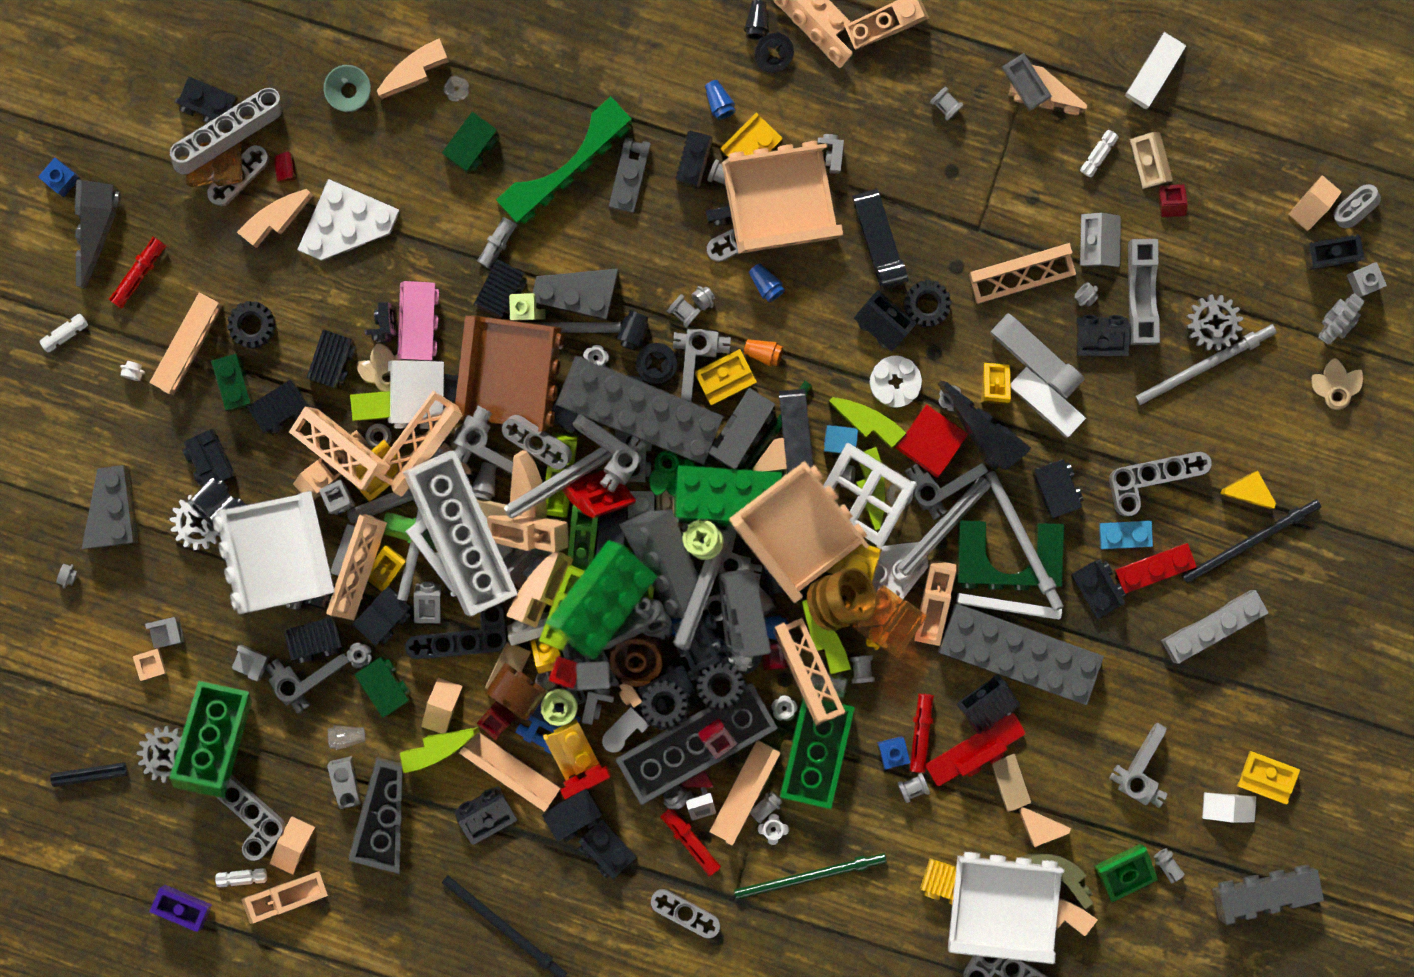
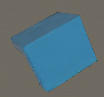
M827 425L823 452L841 454L846 443L856 447L858 430L856 428Z

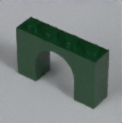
M986 521L958 522L956 583H962V588L978 589V583L988 584V589L1003 590L1004 584L1014 585V590H1029L1030 585L1038 586L1040 582L1031 564L1015 574L1002 573L990 564L985 549ZM1037 523L1035 524V551L1048 577L1053 579L1056 586H1062L1064 524Z

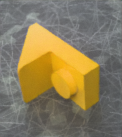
M540 638L530 640L538 674L551 671L556 656L562 657L560 649L540 642Z

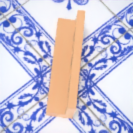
M1070 243L970 272L968 276L977 304L1076 275L1071 259L1072 250ZM1065 257L1068 272L1058 274L1050 269L1054 260ZM1049 261H1050V263H1049V265H1048L1047 267H1045L1044 265H1042L1043 263H1046V262H1049ZM1032 266L1045 270L1042 278L1038 281H1033L1025 276ZM1025 269L1023 275L1017 271ZM1048 272H1049L1050 274L1054 275V276L1045 278ZM1012 273L1020 277L1016 287L1008 288L1001 284L1005 274ZM1001 276L998 282L992 279ZM1023 279L1029 282L1027 284L1021 285ZM987 280L996 285L992 294L981 297L977 285L978 282ZM998 287L1004 289V291L996 293Z
M200 292L198 293L149 383L159 387L168 394H175L221 311L222 304Z
M433 390L382 459L388 465L398 463V472L393 478L386 474L378 473L375 476L391 485L393 492L402 497L409 488L403 471L431 459L462 417L459 407ZM435 400L446 406L441 414L430 416L429 408ZM428 422L429 430L427 433L415 436L414 429L417 424ZM413 442L414 450L412 453L400 457V447L403 444Z
M305 406L289 431L361 490H366L376 473L385 475L390 468V465L319 409ZM306 420L311 423L312 435L304 436L299 432ZM327 436L329 438L330 449L322 450L320 448L319 437ZM345 450L348 455V464L341 465L338 463L337 452ZM364 465L369 469L362 481L356 477L355 466Z
M359 515L326 612L327 614L350 620L355 619L387 522L372 515Z
M798 619L787 625L783 623L776 626L773 632L816 726L844 714V708L803 619ZM800 627L803 634L801 644L793 642L788 632L789 630ZM805 640L808 647L803 646ZM801 650L812 654L814 661L811 668L804 666L799 656ZM815 664H817L819 671L814 670ZM812 673L823 678L825 684L822 692L814 689L810 680ZM826 687L828 688V691H829L830 695L824 693L825 690H826ZM825 697L833 700L837 710L826 715L821 704L822 698Z
M480 732L463 746L459 752L462 756L544 812L561 789Z
M756 740L709 832L726 840L727 843L733 846L780 755V751Z

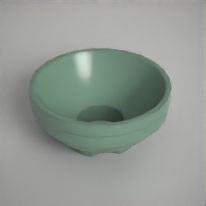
M338 66L325 79V97L329 104L339 111H356L362 108L370 97V80L364 71L356 66ZM348 83L355 85L357 89L355 96L352 98H345L342 95V88Z

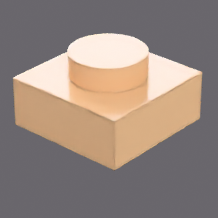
M160 649L133 656L140 681L167 673Z
M624 683L620 685L622 691L619 692V695L626 705L631 703L634 708L643 701L634 686Z

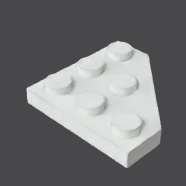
M328 179L298 250L323 261L344 251L362 246L377 238L390 235L400 210Z
M919 542L881 547L882 552L880 553L872 583L877 596L876 609L869 619L857 623V627L884 624L920 576L928 568L927 556L908 576L903 575L897 569V566Z

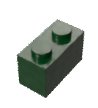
M471 112L442 151V154L467 174L471 170L475 172L484 161L481 157L487 149L491 151L499 140L496 137L499 134L498 130L477 114Z
M233 354L212 360L225 411H236L254 403L241 356Z
M380 657L354 674L382 718L409 702L411 699L408 695L412 693L405 681L399 682L394 673L397 672V669L390 659L385 661L384 657Z

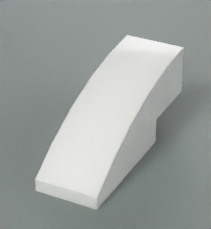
M1164 32L1128 89L1125 97L1147 109L1186 45Z
M1027 367L1010 384V388L1065 438L1069 437L1086 419L1060 394Z

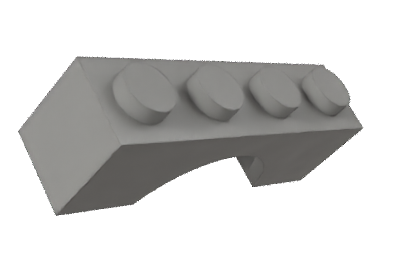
M1132 239L1128 242L1129 324L1131 327L1129 345H1156L1160 343L1159 315L1156 305L1158 239Z
M1250 590L1228 602L1224 607L1211 615L1162 639L1161 642L1173 663L1179 664L1268 614V611L1257 591Z

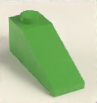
M574 504L568 556L573 558L572 566L585 571L594 560L599 517H589Z

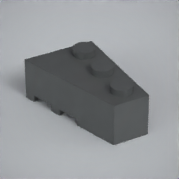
M607 269L536 276L532 294H535L536 305L608 321L619 270Z

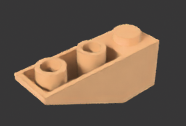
M897 0L845 25V28L854 48L858 49L906 30L929 19V16L921 0Z
M1032 65L1052 95L1050 99L1040 104L1039 107L1054 109V106L1064 108L1065 113L1079 115V112L1084 113L1087 109V104L1043 67ZM1011 84L1008 96L1014 97L1016 102L1024 103Z
M357 430L351 434L369 450L373 449ZM345 450L338 451V463L341 465L348 464L347 452ZM320 458L300 473L293 485L300 493L311 491L313 500L321 495L319 489L338 481L343 475Z

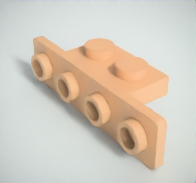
M773 0L839 68L852 56V51L837 37L850 21L830 0Z

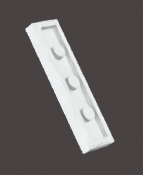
M960 593L957 594L956 600L957 604L1053 619L1061 618L1062 609L1054 611L1050 607Z

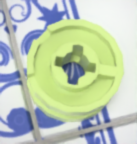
M697 520L688 525L689 528L683 535V542L686 549L700 560H709L721 552L724 538L721 531L714 524L707 520ZM703 536H705L704 544L700 542V539Z
M555 689L547 693L541 703V713L544 719L556 726L571 722L578 710L575 696L565 689ZM560 702L564 704V710L562 712H557L555 710L556 703Z

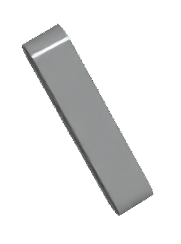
M264 88L175 143L170 150L174 170L180 174L191 173L277 119L282 112L279 93L273 88ZM268 102H273V103H274V104L271 105V106H266V105H265V104L268 103ZM245 116H253L251 119H243ZM225 129H231L228 133H222ZM204 142L210 143L208 146L205 147L199 146ZM182 156L188 157L185 160H178Z

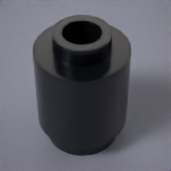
M629 311L628 316L624 317L617 337L621 341L620 346L630 350H635L636 347L641 348L649 327L647 323L649 317Z

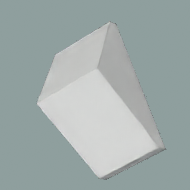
M1204 792L1202 818L1226 822H1255L1256 796Z

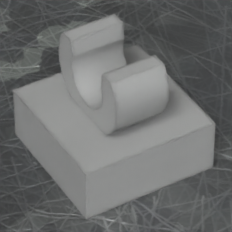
M705 787L701 788L702 796L696 798L693 797L691 791H688L689 800H686L691 820L716 814L711 793L708 794Z

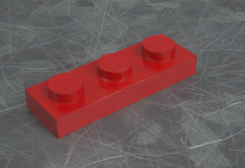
M1188 543L1117 568L1114 571L1119 584L1126 594L1197 566Z

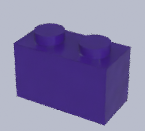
M164 885L159 888L150 912L198 932L203 929L212 904Z

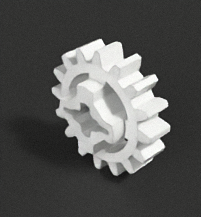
M180 500L179 503L182 507L180 509L173 508L177 516L170 518L171 522L176 523V526L171 528V532L179 533L176 540L184 539V547H189L193 543L194 550H199L200 544H202L204 549H209L210 541L213 544H218L216 536L219 534L204 519L201 522L203 528L194 527L196 523L194 515L199 518L202 517L187 502ZM184 514H185V516L187 517V519H186V525L183 527V526H182V519H183V516H184ZM196 532H200V534L205 538L197 540L191 538L190 536Z

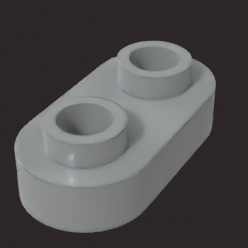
M1363 185L1339 204L1333 213L1337 224L1342 228L1353 227L1375 209L1381 201L1377 188L1373 185Z

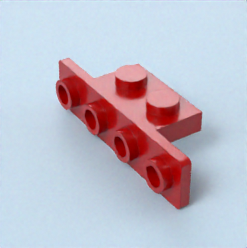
M1012 713L995 722L991 729L982 731L981 734L976 733L929 761L926 763V768L937 786H941L959 774L962 776L967 774L968 777H971L982 770L980 766L990 761L992 764L1004 757L1003 752L1007 750L1006 746L1024 736L1025 731L1015 714Z

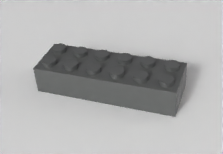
M578 356L574 358L556 405L700 464L705 463L723 418L722 415Z
M954 604L938 652L1085 705L1088 703L1104 658L1103 655L959 604Z
M752 682L746 685L747 693L743 696L745 700L743 703H738L739 707L736 710L733 707L729 713L726 710H723V713H718L717 710L712 711L709 707H706L686 718L685 722L682 721L680 727H673L670 731L665 730L616 758L618 765L641 805L777 729ZM716 719H720L737 745L715 759L698 733Z

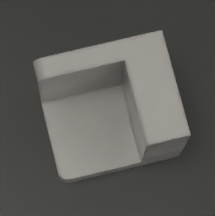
M180 617L145 624L146 629H150L154 648L185 642Z
M238 645L237 651L239 652L232 669L248 675L250 679L260 681L270 656L244 645Z
M608 661L578 663V690L609 688Z

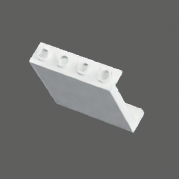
M311 491L227 510L221 509L215 513L216 517L213 518L214 527L217 533L220 532L222 540L219 543V549L222 558H226L228 567L225 568V576L227 582L232 584L233 594H231V602L233 608L237 609L238 615L334 593Z
M964 852V856H957L948 942L949 952L1054 963L1055 952L1053 950L1061 873H1064V869L1058 867V862L1042 860V865L1031 864L1032 859L1016 858V862L1006 861V856L990 855V859L980 858L979 853Z

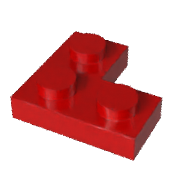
M599 763L587 769L585 772L586 776L578 779L576 775L564 781L565 787L560 790L564 799L610 778L612 773L608 766L601 767Z

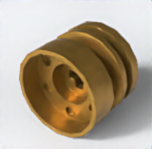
M847 568L833 575L819 578L810 585L807 592V604L812 618L822 629L827 631L839 630L850 624L867 620L874 614L876 609L877 596L874 585L870 578L857 568Z

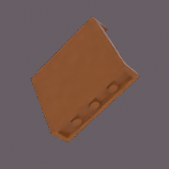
M476 315L465 316L455 405L459 407L462 413L460 420H465L467 415L473 417L477 406H480L492 413L488 422L504 424L509 417L519 415L539 427L538 431L550 430V426L553 425L555 413L552 411L553 401L556 400L558 394V387L555 385L556 375L559 374L561 368V361L558 359L559 349H562L564 343V335L561 334L562 328Z

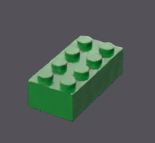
M678 466L675 475L674 517L676 522L691 524L697 520H707L716 526L734 527L730 518L781 480L782 473Z
M608 540L547 620L546 624L579 653L595 660L657 576L623 545Z
M198 681L170 775L174 788L219 798L225 797L252 704L248 691Z
M802 697L780 791L781 798L828 809L832 808L855 707L842 704L845 711L844 714L816 726ZM821 700L826 715L837 710L833 701Z

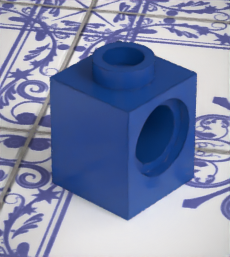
M55 157L38 176L57 194L63 197L80 179L77 174Z
M903 736L877 742L885 769L910 763Z

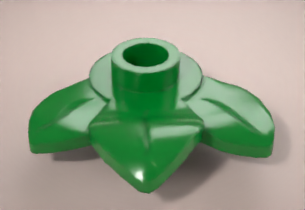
M661 452L655 458V470L649 477L651 491L655 496H658L667 490L674 497L675 475L678 466H696L690 460L679 459L672 452ZM665 461L669 462L671 468H665L662 463Z

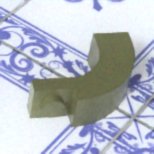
M1045 852L1031 853L1019 857L1032 859L1031 864L1042 865V860L1058 862V867L1064 869V873H1061V881L1067 885L1081 906L1086 909L1093 904L1089 898L1093 893L1084 882L1082 884L1078 883L1086 877L1085 873L1070 860L1057 854Z

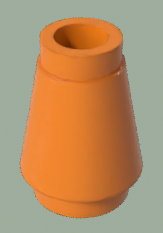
M748 339L745 344L744 354L770 367L772 365L778 366L784 347L778 345V342Z

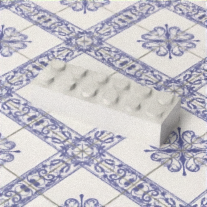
M448 451L403 471L464 613L472 616L517 595V591L456 452Z

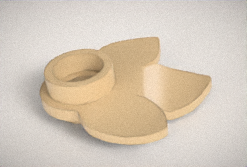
M378 343L372 349L370 361L357 362V370L365 382L375 383L376 387L382 392L390 391V382L382 380L384 376H391V371H388V361L402 360H397L398 354L393 356L392 351L387 346Z
M1336 358L1326 365L1324 375H1312L1314 391L1316 394L1324 397L1328 407L1334 410L1345 408L1349 404L1351 396L1360 391L1363 383L1362 370L1347 373L1343 365ZM1335 392L1341 395V400L1339 402H1336L1333 399V394Z

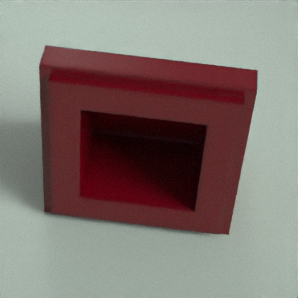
M287 151L275 156L276 180L278 182L295 180L294 155Z
M1185 184L1159 186L1161 217L1186 216L1188 202Z
M779 643L769 644L771 653L762 654L764 670L790 668Z
M496 701L476 724L496 741L516 716L507 707Z
M716 719L698 733L715 759L737 745L720 719Z
M705 770L682 782L684 787H714Z

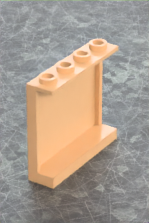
M817 141L802 143V147L793 148V145L790 144L780 146L778 151L769 152L768 148L757 149L753 151L754 154L752 155L736 152L729 154V158L722 162L738 254L836 239L843 235L842 225H836L822 151L827 148L826 144L818 145Z
M805 461L730 518L734 527L794 603L803 597L799 592L860 544H863L865 548L869 547L864 540L868 536L859 523L855 526L851 523L849 519L853 515L844 504L840 507L834 501L838 498L837 494L830 485L825 488L820 481L824 477L815 466L809 468Z

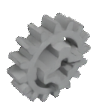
M1355 293L1347 298L1345 302L1341 299L1338 300L1325 315L1322 321L1324 327L1319 334V338L1326 344H1331L1337 336L1343 339L1358 322V318L1361 316L1358 311L1364 304V300Z
M1209 295L1207 302L1203 298L1199 299V307L1196 305L1190 307L1194 314L1186 316L1187 319L1192 320L1191 324L1186 326V329L1193 330L1189 338L1197 337L1196 345L1200 346L1205 343V350H1210L1212 345H1214L1216 351L1221 350V344L1226 348L1231 346L1229 339L1236 341L1238 336L1235 334V331L1239 332L1243 329L1237 325V322L1243 320V317H1236L1235 314L1240 308L1232 309L1230 306L1233 300L1230 299L1225 303L1223 302V295H1220L1217 300H1214L1213 295ZM1219 307L1224 309L1228 313V316H1225L1223 313H1221L1219 311ZM1207 308L1206 316L1198 320L1201 311ZM1213 316L1216 321H1225L1220 325L1216 326V329L1214 325H1204L1205 323L1212 320ZM1231 325L1228 334L1222 338L1224 328ZM1200 330H1204L1205 332H1207L1210 336V339L1205 337L1200 332Z
M165 726L163 732L159 727L154 728L155 735L150 732L146 733L145 736L148 741H140L139 744L144 749L137 752V755L143 756V760L138 762V764L146 765L147 767L143 773L152 772V780H156L161 776L163 783L167 782L171 771H161L157 768L161 765H167L170 769L173 768L182 736H179L180 729L176 728L171 732L170 726ZM170 737L174 740L170 743H164L159 738ZM150 748L153 749L152 760H150L149 756ZM162 749H169L171 751L168 755L170 759H162Z

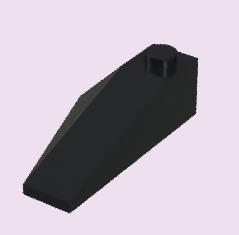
M940 381L938 383V386L978 450L986 457L984 462L995 470L998 467L1007 470L1032 449L1008 428H1004L1000 424H994V419L991 415L980 408L976 409L974 407L975 404L948 382Z

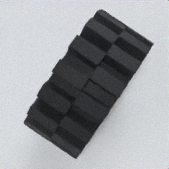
M925 280L917 282V284L909 289L904 299V310L908 317L912 318V321H915L916 325H920V327L930 328L939 325L950 312V294L946 291V287L940 285L937 281ZM924 294L933 295L938 303L937 309L930 314L921 312L918 308L920 296Z
M245 301V303H240L237 305V308L231 310L232 314L227 319L229 321L227 329L230 331L231 338L236 343L254 349L256 347H263L262 345L268 344L270 342L269 339L273 338L275 334L273 332L276 329L275 317L265 305L256 301ZM249 315H256L261 320V329L254 335L246 334L242 328L244 318Z
M721 662L717 663L718 666L716 667L710 665L708 671L704 669L702 672L703 677L699 676L698 681L700 684L697 685L700 698L710 710H717L718 713H723V710H726L729 713L731 708L734 707L736 710L739 707L738 703H743L745 700L743 696L747 693L745 688L746 682L735 666L733 668L731 664L726 663V665H723ZM719 679H727L732 684L730 693L724 697H718L713 694V685Z
M663 681L661 684L656 682L654 687L649 686L647 688L648 692L643 694L642 697L644 699L641 701L642 713L645 719L654 728L657 727L662 731L664 729L670 731L673 727H680V723L687 720L686 715H689L690 702L683 689L678 687L677 684L669 683L668 681ZM665 696L673 698L675 701L674 711L669 715H660L656 711L657 701Z

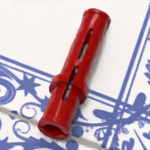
M153 236L140 255L137 254L132 268L125 275L109 300L123 309L150 269L153 270L155 261L167 245Z
M918 693L916 716H913L915 726L909 771L926 772L930 725L933 724L934 720L931 718L934 695Z
M667 809L660 818L674 833L673 837L676 840H680L707 873V876L710 877L720 869L721 865L691 830L692 826L689 823L686 824L675 809Z

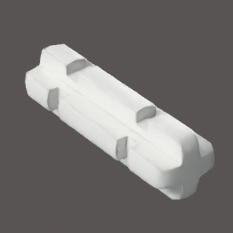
M1107 130L1101 138L1102 141H1099L1088 157L1089 161H1086L1082 166L1081 172L1086 176L1092 177L1098 169L1097 166L1101 165L1111 150L1110 146H1113L1117 141L1118 135L1113 131Z
M77 314L71 318L72 322L69 323L67 321L52 331L50 337L47 335L40 340L41 346L46 352H51L57 348V344L61 345L76 335L77 330L82 331L88 326L86 319L81 314Z
M262 868L255 869L254 871H232L230 874L227 872L218 873L215 878L217 887H227L228 884L237 886L252 884L253 882L256 884L265 883L267 881L266 869Z

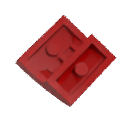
M926 404L900 440L896 449L938 478L968 433Z
M604 470L582 477L561 490L580 511L592 518L636 503V499L625 485L619 483L615 491L611 492L608 490L611 482L606 488L600 484L601 480L606 476Z

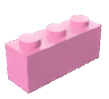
M411 281L400 283L397 360L432 361V356H436L437 341H433V330H437L438 316L434 315V305L438 304L439 290L435 289V283Z

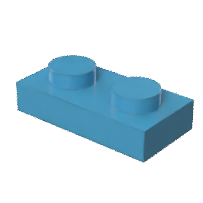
M1152 521L1099 523L1100 549L1152 547Z

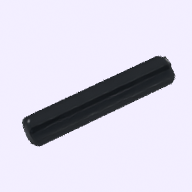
M123 762L52 773L50 780L52 787L125 777L128 775L126 763Z

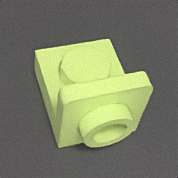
M511 294L509 296L510 320L546 319L545 309H536L535 294Z

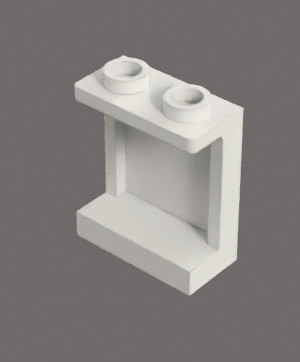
M388 361V371H391L390 418H388V423H394V428H406L433 390L443 396L444 362ZM435 400L429 408L430 416L441 414L443 404ZM428 422L420 423V429H429Z

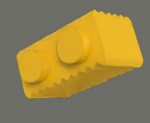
M930 858L920 887L926 891L925 896L939 900L940 896L950 899L949 904L952 905L956 867Z

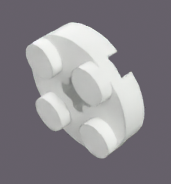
M902 356L884 358L874 367L870 376V388L873 396L882 404L892 408L903 407L911 403L918 396L922 384L921 374L917 366L910 359ZM894 374L898 378L903 379V383L899 384V389H895L893 385L888 383V380H891Z

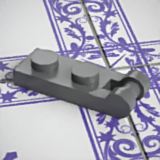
M625 137L609 208L634 213L651 143L645 141L638 143L634 142L632 138ZM630 152L640 153L639 160L629 159Z

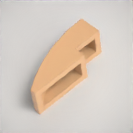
M440 38L424 45L399 63L378 88L379 97L384 99L427 82L429 79L425 71L449 62Z
M305 189L278 199L255 214L237 233L257 248L272 229L281 235L314 195Z
M525 450L514 455L510 503L542 484L532 454ZM546 499L519 516L547 519Z
M508 516L487 517V525L496 544L527 551L537 548L554 553L568 548L567 522L518 516L515 519H511Z
M559 551L550 554L523 584L507 616L537 628L546 604L553 605L573 558Z
M930 560L915 641L940 646L951 600L956 564Z
M318 871L241 900L249 923L252 924L328 895Z
M1059 898L1056 927L1059 928L1065 920L1086 936L1097 922V919L1081 907Z

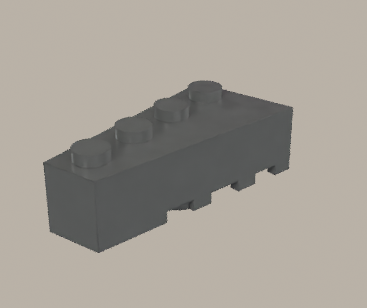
M376 757L349 853V861L398 874L400 868L401 763Z

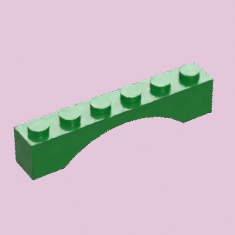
M610 96L592 112L585 140L568 163L556 172L543 178L528 182H515L496 199L497 203L517 225L521 222L524 224L528 223L536 215L534 211L540 205L545 207L555 198L553 193L560 187L562 190L567 188L574 181L573 175L579 170L583 173L593 164L591 160L598 153L601 156L612 147L610 142L617 136L619 138L625 136L631 130L629 125L632 123V119Z

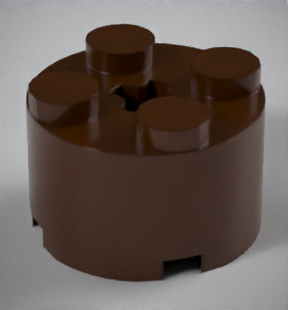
M640 633L613 646L610 655V668L613 674L620 678L621 682L629 686H644L650 683L661 671L664 652L661 639Z
M504 663L485 693L528 721L548 691L537 683L531 686L533 684L532 679L521 672L516 676L517 670Z

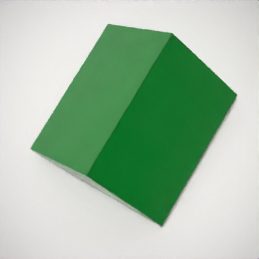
M1138 844L1094 866L1111 902L1158 880L1149 853L1142 844Z

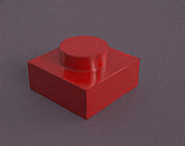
M556 656L549 681L574 689L577 680L578 662Z

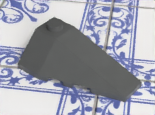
M77 180L75 215H79L81 223L75 230V239H77V244L81 245V250L76 252V286L81 289H86L115 218L116 209L121 205V192H117L118 188L111 184Z

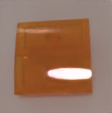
M241 141L193 172L186 174V184L190 188L215 183L220 187L242 182ZM204 142L199 146L205 147L208 146L210 143Z
M882 585L876 593L877 602L874 614L869 619L854 624L852 628L889 654L899 658L927 618V615Z

